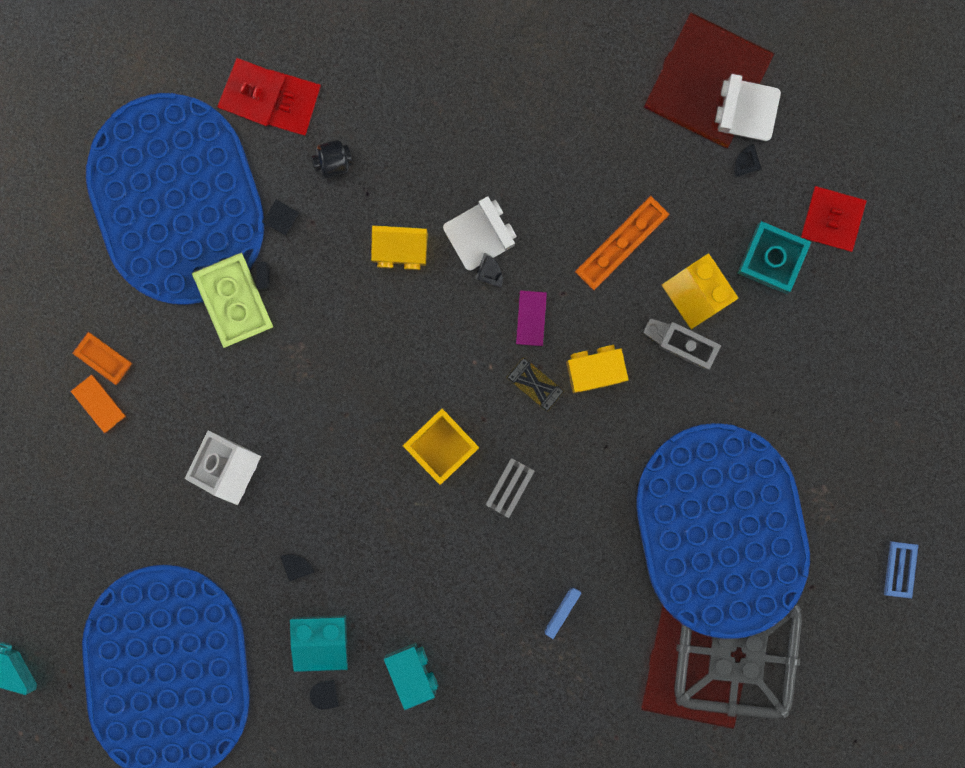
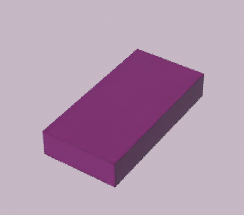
M520 291L516 345L543 346L547 292Z

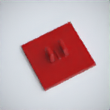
M236 58L217 108L267 127L286 76Z
M271 70L286 76L268 125L306 136L321 85Z
M815 186L801 238L853 252L867 200Z

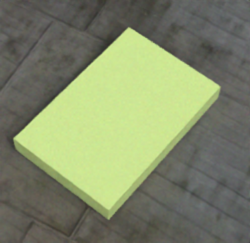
M242 252L192 273L223 348L273 328Z

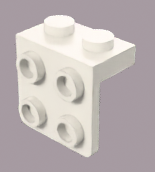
M731 74L728 81H723L720 96L724 97L723 107L718 106L715 122L719 123L718 131L769 141L773 133L781 94L780 90L774 87L741 81L742 76Z
M488 196L480 200L478 205L448 221L443 226V230L456 253L469 271L479 267L484 253L494 258L515 246L513 239L517 236L509 223L504 225L500 218L503 211L497 201L491 202Z

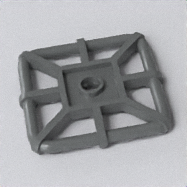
M796 604L781 621L756 635L738 639L712 637L711 648L690 645L692 630L682 625L680 644L676 646V651H679L674 690L675 702L678 706L682 705L693 710L726 713L728 717L743 715L768 719L786 718L793 703L797 666H800L798 652L802 626L801 607ZM791 618L787 657L766 654L768 636ZM737 647H741V651L745 653V658H741L740 662H735V658L730 655L731 651H736ZM689 653L710 655L708 673L685 691ZM765 662L786 664L781 703L763 681ZM713 679L731 681L728 703L691 698V696ZM738 684L758 685L775 708L737 704Z

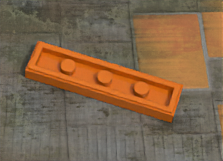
M650 196L575 273L594 291L670 214Z

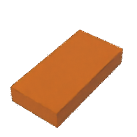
M90 332L85 335L72 353L115 385H118L133 364Z
M92 374L70 391L104 433H107L126 417Z

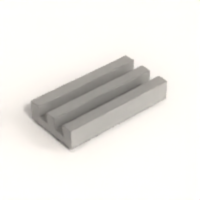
M511 458L490 495L486 506L509 518L535 471ZM514 465L518 469L498 505H496L493 501ZM522 471L527 472L522 484L520 485L517 493L515 494L511 504L509 505L506 511L502 507L504 506L508 496L510 495Z

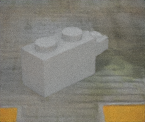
M650 319L643 332L644 335L659 344L658 348L706 371L710 370L721 347L720 344L674 322L667 324Z

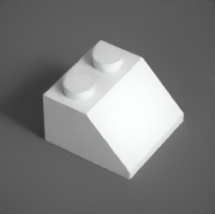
M208 430L185 479L216 497L238 505L261 456Z

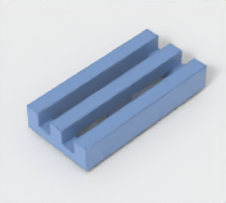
M890 541L884 595L912 598L918 545ZM900 548L895 591H892L896 549ZM906 549H911L906 592H901Z
M573 586L570 587L545 628V635L554 639L581 595V591Z

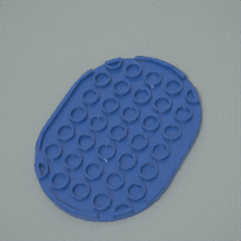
M175 93L151 94L130 101L116 110L95 135L90 146L91 149L86 164V184L89 198L110 259L121 276L135 289L148 297L177 305L203 303L204 301L192 273L241 252L249 270H251L257 260L263 242V207L241 141L229 122L219 112L203 101Z
M712 423L691 427L672 436L658 448L648 461L641 475L637 489L636 511L649 578L659 601L682 625L697 633L713 638H745L771 628L781 621L798 602L805 587L810 567L809 543L798 490L787 462L763 437L729 424Z
M154 565L144 567L122 576L111 584L95 602L86 620L82 640L87 710L91 728L97 741L100 742L109 757L122 768H213L231 752L238 742L249 713L250 692L245 637L236 607L224 590L214 581L197 571L181 566Z

